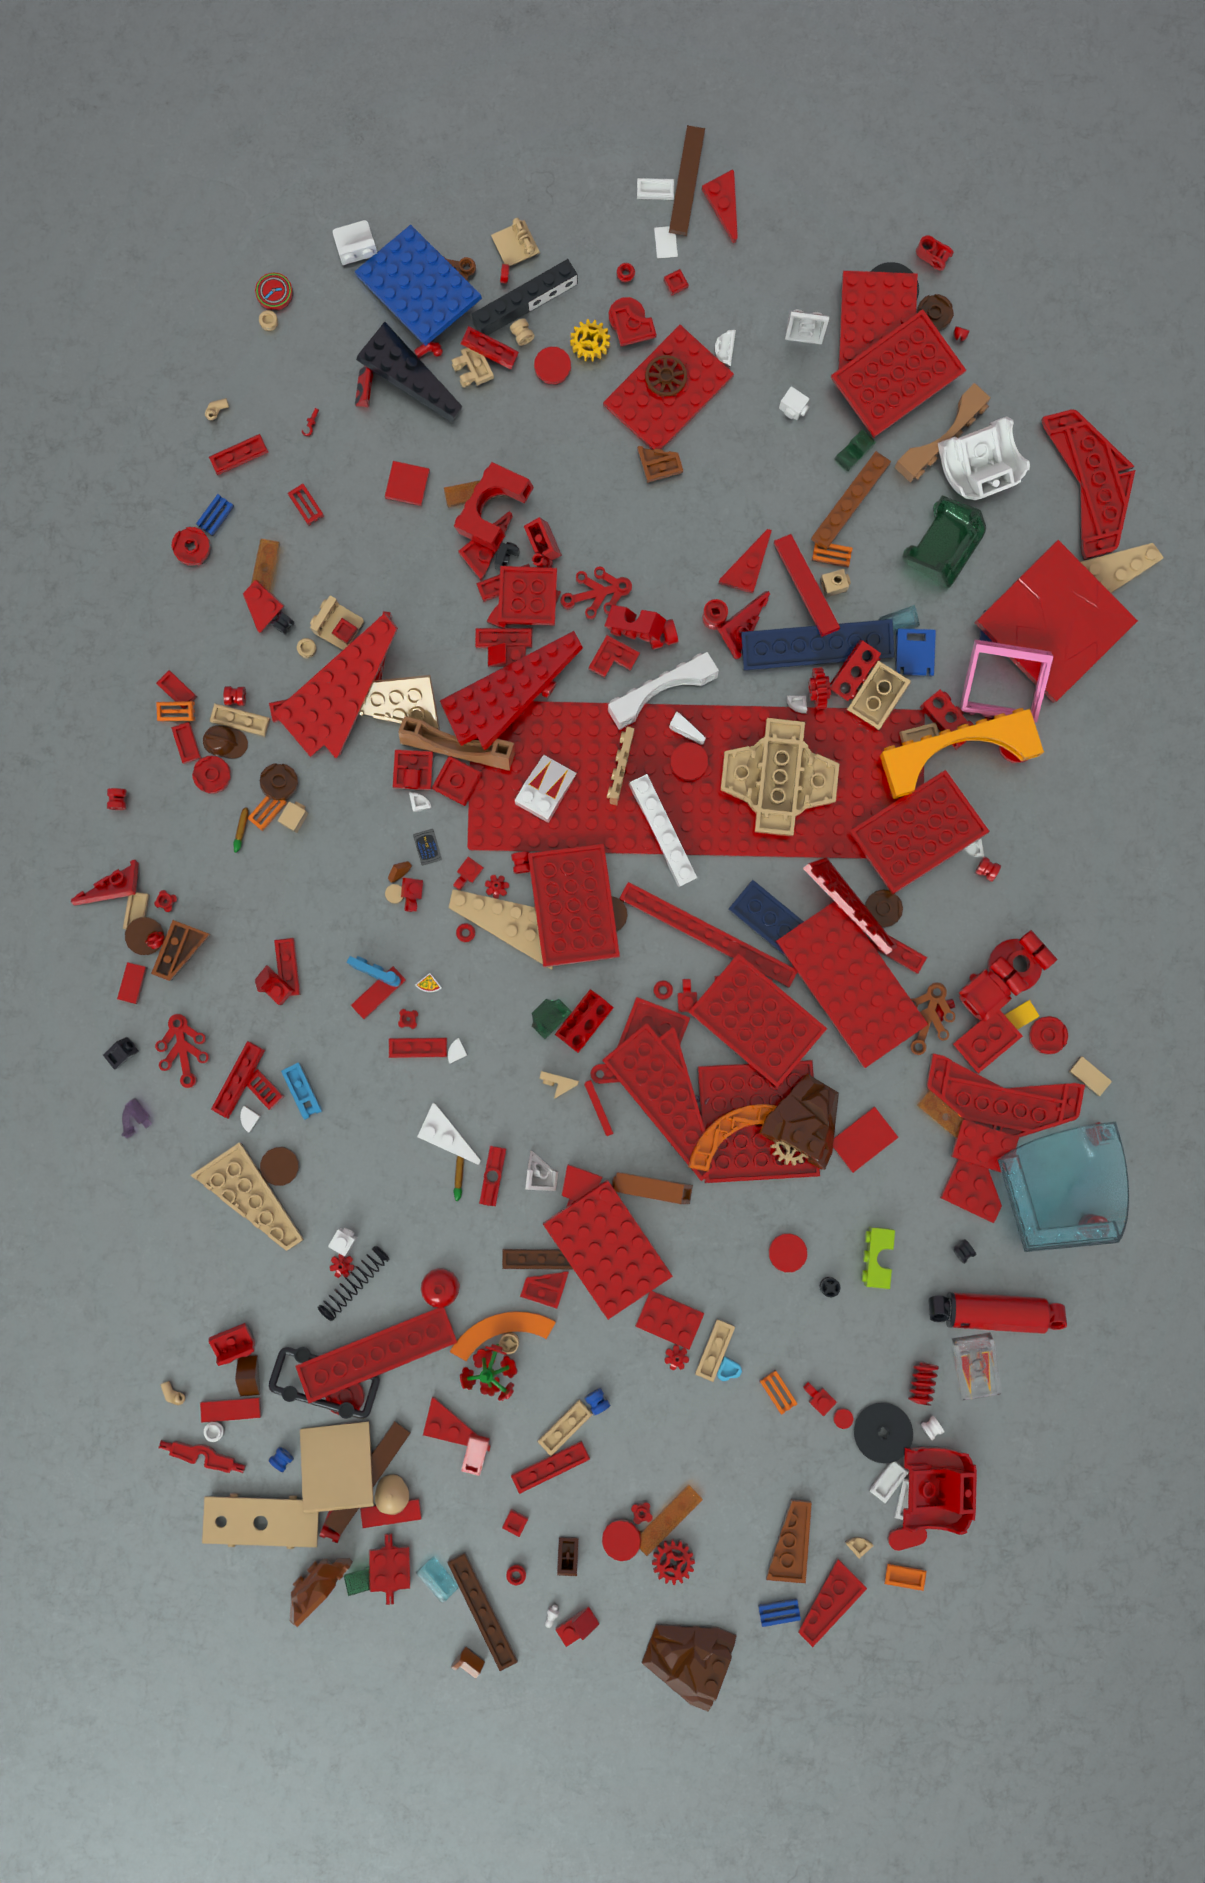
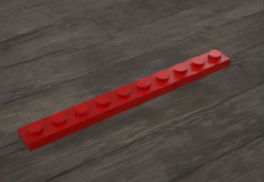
M630 882L627 883L619 898L621 901L732 959L739 953L762 974L788 988L797 974L795 968Z

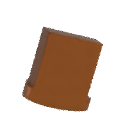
M465 1647L453 1662L451 1668L456 1671L461 1667L476 1679L481 1673L485 1661Z

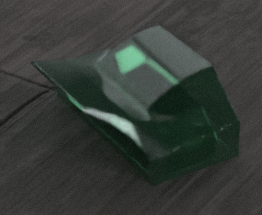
M545 999L531 1013L533 1017L532 1027L546 1039L569 1017L572 1011L560 999L555 1001Z

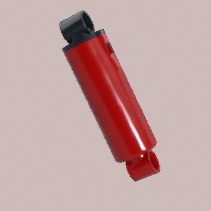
M948 1292L947 1297L939 1295L928 1299L930 1320L933 1322L946 1321L948 1328L1045 1334L1048 1328L1060 1330L1067 1327L1065 1306L1060 1303L1049 1304L1045 1298Z

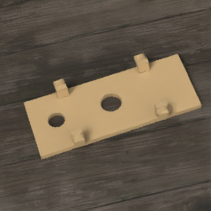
M230 1493V1497L205 1496L202 1544H228V1547H235V1545L287 1546V1549H294L295 1547L317 1548L319 1512L304 1513L303 1499H297V1496L289 1495V1499L238 1497L237 1493ZM218 1516L226 1518L227 1524L224 1527H219L216 1524ZM257 1516H264L267 1519L268 1525L265 1529L259 1530L255 1527L254 1519Z

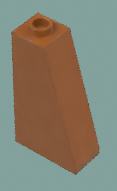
M617 1172L612 1181V1186L619 1193L677 1204H690L693 1188L691 1184Z

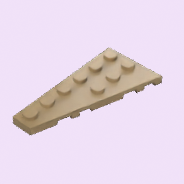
M1150 543L1082 561L1081 563L1110 593H1113L1160 562L1164 557L1155 544Z
M455 889L452 890L449 909L543 964L535 907Z
M241 1142L190 1175L286 1251L304 1240Z

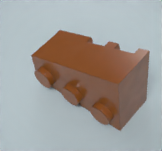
M172 920L151 974L172 981L211 934Z

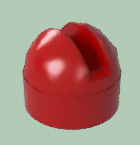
M956 326L953 336L956 341L960 337V342L966 340L970 330Z

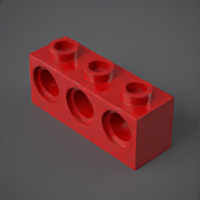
M859 640L830 682L831 691L845 701L853 700L859 691L857 690L858 686L861 683L864 684L869 676L868 672L870 669L874 668L877 662L881 660L879 658L881 653L863 640ZM866 650L871 654L868 661H864L862 658V654ZM855 666L860 670L857 677H853L851 674V670ZM846 682L849 685V689L847 692L842 693L840 686Z
M941 689L920 706L932 723L936 722L940 732L950 729L952 732L958 730L957 727L964 724L974 725L970 720L967 721L965 719L963 711L958 706H954L949 694ZM933 701H940L942 707L936 708ZM951 715L954 718V722H948L945 716ZM967 741L955 743L952 746L957 750Z
M590 989L554 1035L579 1053L614 1007Z

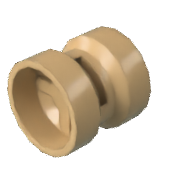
M525 318L515 321L510 326L512 334L516 335V341L520 346L528 344L535 337L533 331L528 328L529 324Z
M508 1332L501 1336L499 1346L503 1348L502 1352L512 1354L517 1350L519 1338L515 1333Z

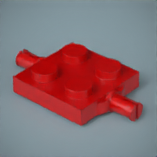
M389 1533V1539L388 1534H384L385 1546L369 1550L370 1592H385L386 1605L394 1604L395 1591L410 1589L409 1547L394 1546L392 1533Z

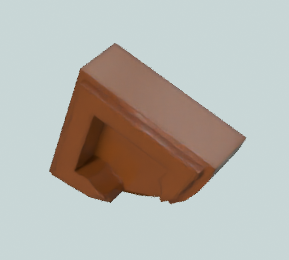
M410 862L394 864L388 876L389 881L393 883L402 878L412 867Z

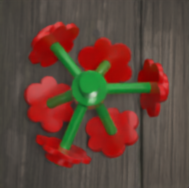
M492 1344L491 1347L486 1346L487 1351L479 1349L477 1354L473 1355V1360L475 1361V1367H483V1371H481L480 1375L473 1376L474 1371L464 1367L460 1374L462 1388L471 1390L473 1385L476 1384V1380L480 1379L481 1394H488L492 1397L495 1395V1392L497 1393L501 1390L498 1400L509 1399L514 1392L512 1388L515 1384L510 1382L506 1387H503L499 1383L500 1379L495 1376L502 1372L504 1376H508L510 1379L513 1378L518 1372L515 1361L510 1359L507 1353L502 1352L503 1348L499 1344ZM497 1353L506 1355L500 1362L502 1368L494 1371L492 1367Z

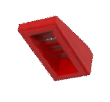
M259 1069L252 1074L246 1085L269 1110H272L285 1097ZM259 1076L261 1079L253 1086L251 1083ZM265 1082L266 1085L258 1091L257 1088ZM269 1087L271 1090L263 1096L262 1093ZM273 1093H275L276 1095L270 1101H268L267 1099Z

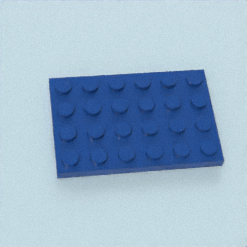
M411 224L380 249L377 254L373 255L355 270L356 276L425 346L482 299L481 294Z

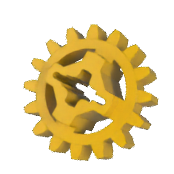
M587 319L586 324L579 322L580 327L574 326L575 333H571L572 340H570V345L573 346V353L578 352V358L584 356V361H587L589 357L593 362L596 356L598 359H601V353L606 355V348H610V342H608L610 341V335H607L608 328L603 329V323L597 325L596 320L590 323L589 319ZM603 339V342H602L601 346L599 347V346H598V343H600L601 340Z

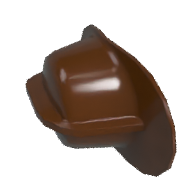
M215 725L210 727L203 736L204 748L213 755L235 759L241 757L248 748L246 736L234 728Z

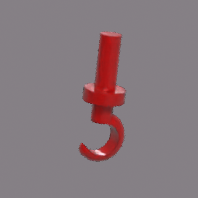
M315 408L311 417L307 418V426L310 428V432L306 434L302 430L303 435L310 436L312 434V424H316L314 420L319 409Z

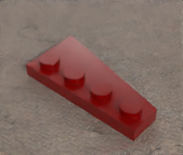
M837 1559L798 1631L812 1647L867 1590V1587L839 1559Z

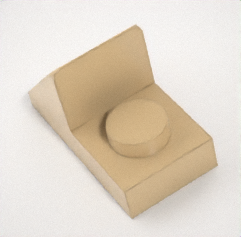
M541 1071L539 1078L543 1079V1084L554 1086V1083L558 1084L554 1099L576 1087L579 1083L577 1080Z

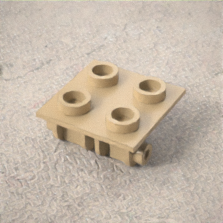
M515 218L512 221V226L491 235L504 264H509V267L540 253L525 220L522 221L519 218Z

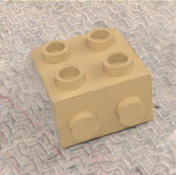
M329 596L328 599L322 602L319 614L312 618L310 628L317 636L344 650L348 645L332 635V631L341 618H344L359 630L364 624V620L362 617L341 606L337 599ZM357 633L354 635V637H353L352 640L349 642V644L354 640V638H355V636L357 635Z

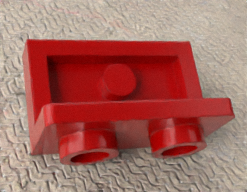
M246 1323L209 1337L208 1342L217 1357L216 1363L218 1366L229 1364L240 1357H247L255 1351V1341Z

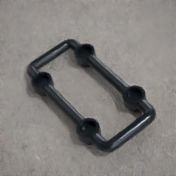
M284 1347L278 1353L269 1381V1390L274 1394L281 1395L287 1402L298 1400L308 1403L306 1395L299 1393L295 1387L286 1386L282 1388L276 1384L286 1355L293 1356L299 1363L318 1357V1355L311 1354L305 1347H299L298 1349ZM379 1375L371 1378L372 1383L363 1411L354 1409V1406L348 1402L340 1405L319 1399L310 1404L338 1412L344 1419L351 1417L367 1418L371 1413L380 1384Z

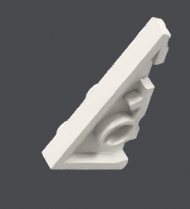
M433 1103L417 1137L479 1165L481 1160L477 1154L470 1148L438 1106Z

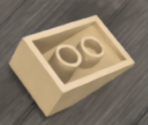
M878 661L847 710L880 730L906 692L911 681Z

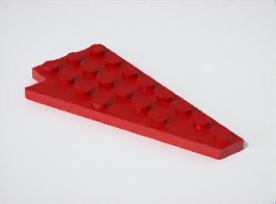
M386 613L379 617L273 712L310 757L324 745L335 758L340 756L398 630V627Z
M575 631L440 700L460 745L463 746L478 738L484 751L487 750L583 649Z
M646 1023L602 1059V1061L689 1166L694 1147L705 1132V1128L675 1028L672 1027L659 1038ZM712 1158L709 1171L692 1169L701 1181L716 1169L714 1159Z

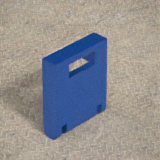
M896 630V672L900 674V667H903V675L926 676L927 668H929V676H934L936 630ZM907 634H924V641L907 640Z

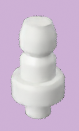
M557 1605L548 1608V1616L545 1622L547 1628L552 1627L553 1621L559 1615Z

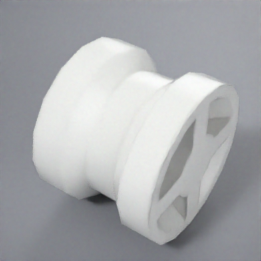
M931 1416L928 1422L920 1424L931 1441L935 1439L936 1435L944 1433L943 1428L934 1416Z

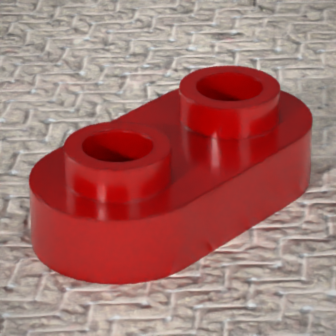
M598 1064L591 1070V1078L595 1083L619 1082L606 1064ZM597 1071H603L604 1076L598 1078L596 1075Z

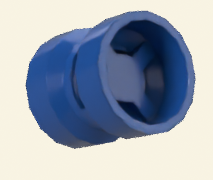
M601 1388L594 1390L584 1397L587 1404H590L592 1407L591 1411L594 1416L611 1406L608 1400H605L603 1397L604 1393Z

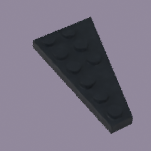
M386 322L381 325L357 355L356 360L447 420L453 422L461 411L462 405Z

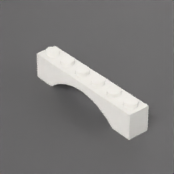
M708 652L697 654L691 661L680 663L670 672H663L659 678L646 681L642 687L629 690L621 698L616 697L612 699L610 704H608V712L620 730L635 722L643 706L659 692L679 685L703 686L718 678L719 670Z
M646 774L631 781L629 787L660 845L677 886L680 887L696 879L697 876L648 775Z

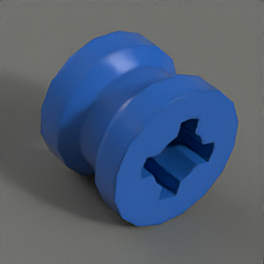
M278 1447L276 1454L269 1458V1462L275 1469L284 1472L286 1465L291 1463L294 1458L286 1449Z

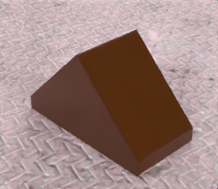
M258 1355L237 1359L235 1381L240 1397L260 1395Z
M559 1537L557 1575L577 1576L579 1538Z

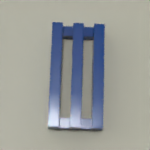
M217 494L196 525L213 536L234 505ZM224 505H226L227 507H226V508L224 509V511L221 513V515H220L219 518L216 520V522L213 524V526L211 527V529H208V527L211 525V523L213 522V520L218 516V514H219V512L221 511V509L224 507Z
M797 1598L758 1605L762 1627L801 1620ZM794 1605V1608L768 1613L763 1612V1610ZM793 1613L796 1614V1615H791V1616H786V1617H780V1618H774V1619L765 1620V1618H770V1617H776V1616L787 1615V1614H793Z

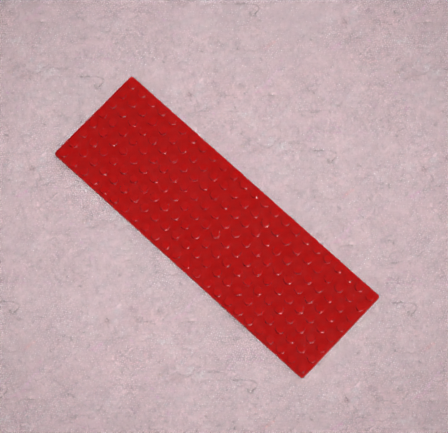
M532 701L497 738L514 743L515 756L510 771L470 761V766L481 771L483 774L469 798L467 847L469 850L542 852L604 844L605 853L664 855L629 787L631 781L647 774L686 855L867 859L849 832L902 798L893 799L880 755L886 747L895 745V748L903 746L899 732L925 725V712L923 710L893 709L879 730L848 711V708L817 709L816 707H807V714L796 712L790 707L645 704L639 712L636 721L619 730L608 712V704L610 703ZM676 712L680 713L706 738L704 744L700 746L706 751L708 756V767L700 778L693 781L680 779L673 773L670 766V758L676 747L686 742L696 743L669 728ZM767 718L805 722L803 741L808 745L810 751L839 763L836 802L805 809L796 816L793 836L755 832L756 812L752 810L747 802L721 791L724 752L754 746L760 739L765 737ZM631 727L634 728V734L618 804L613 805L610 804V798H607L609 786L613 787L614 780L611 779L613 769H617L618 761H615L617 751L622 749L623 743H620L622 731L626 732V728ZM543 755L577 773L549 823L515 804L517 795ZM924 766L919 773L915 789L924 784Z

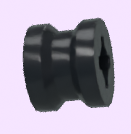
M279 611L277 619L271 622V625L284 635L288 633L289 627L295 624L290 617Z
M966 1239L962 1240L959 1246L952 1248L963 1264L967 1262L968 1258L977 1255Z
M825 1277L819 1284L820 1291L830 1298L837 1296L841 1289L839 1282L833 1277Z

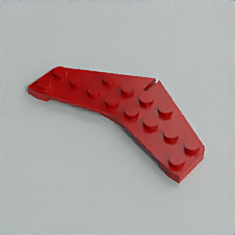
M1070 409L1044 416L1041 421L1045 431L1080 483L1081 552L1084 560L1114 552L1120 543L1136 470L1119 474V472L1133 469L1134 465L1077 410Z
M932 1054L927 1078L928 1090L963 1120L994 1130L999 1126L998 1131L1019 1138L1076 1120L1080 1115L1085 1085L1078 1083L1003 1088L953 1062L951 1059L938 1054Z

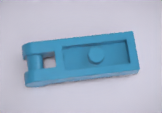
M350 956L346 962L351 967L393 987H397L401 983L400 977L394 972H383L384 968L377 964L371 966L367 964L368 961L360 956H357V958Z
M300 1063L282 1070V1075L303 1119L306 1120L310 1118V1115L322 1112V1108ZM310 1101L312 1106L306 1108L304 1103Z

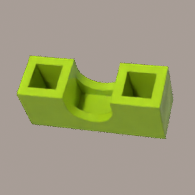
M869 1226V1231L865 1232L867 1250H864L863 1262H866L865 1270H862L861 1281L864 1282L866 1287L890 1289L892 1269L881 1267L877 1262V1256L884 1249L894 1250V1229Z

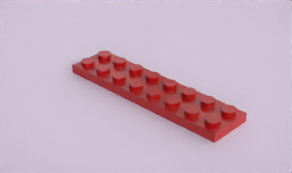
M442 1307L315 1357L295 1367L307 1401L310 1404L457 1343L445 1308Z

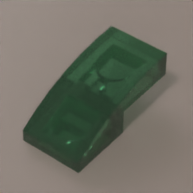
M862 429L836 455L835 460L849 471L875 445L876 441Z
M369 1566L363 1570L344 1575L348 1596L370 1590Z

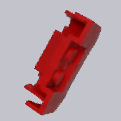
M942 1447L905 1448L904 1468L909 1469L908 1508L903 1509V1529L910 1532L922 1529H938L958 1535L968 1533L967 1529L970 1527L972 1520L975 1521L977 1485L976 1465L973 1464L969 1454Z

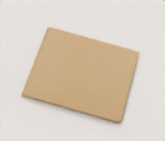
M369 1421L300 1429L303 1512L313 1513L374 1506Z

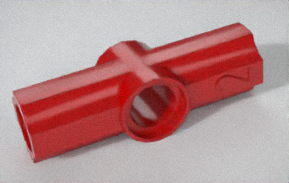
M490 1146L479 1204L496 1207L506 1148ZM490 1171L497 1172L498 1179L496 1181L488 1179Z

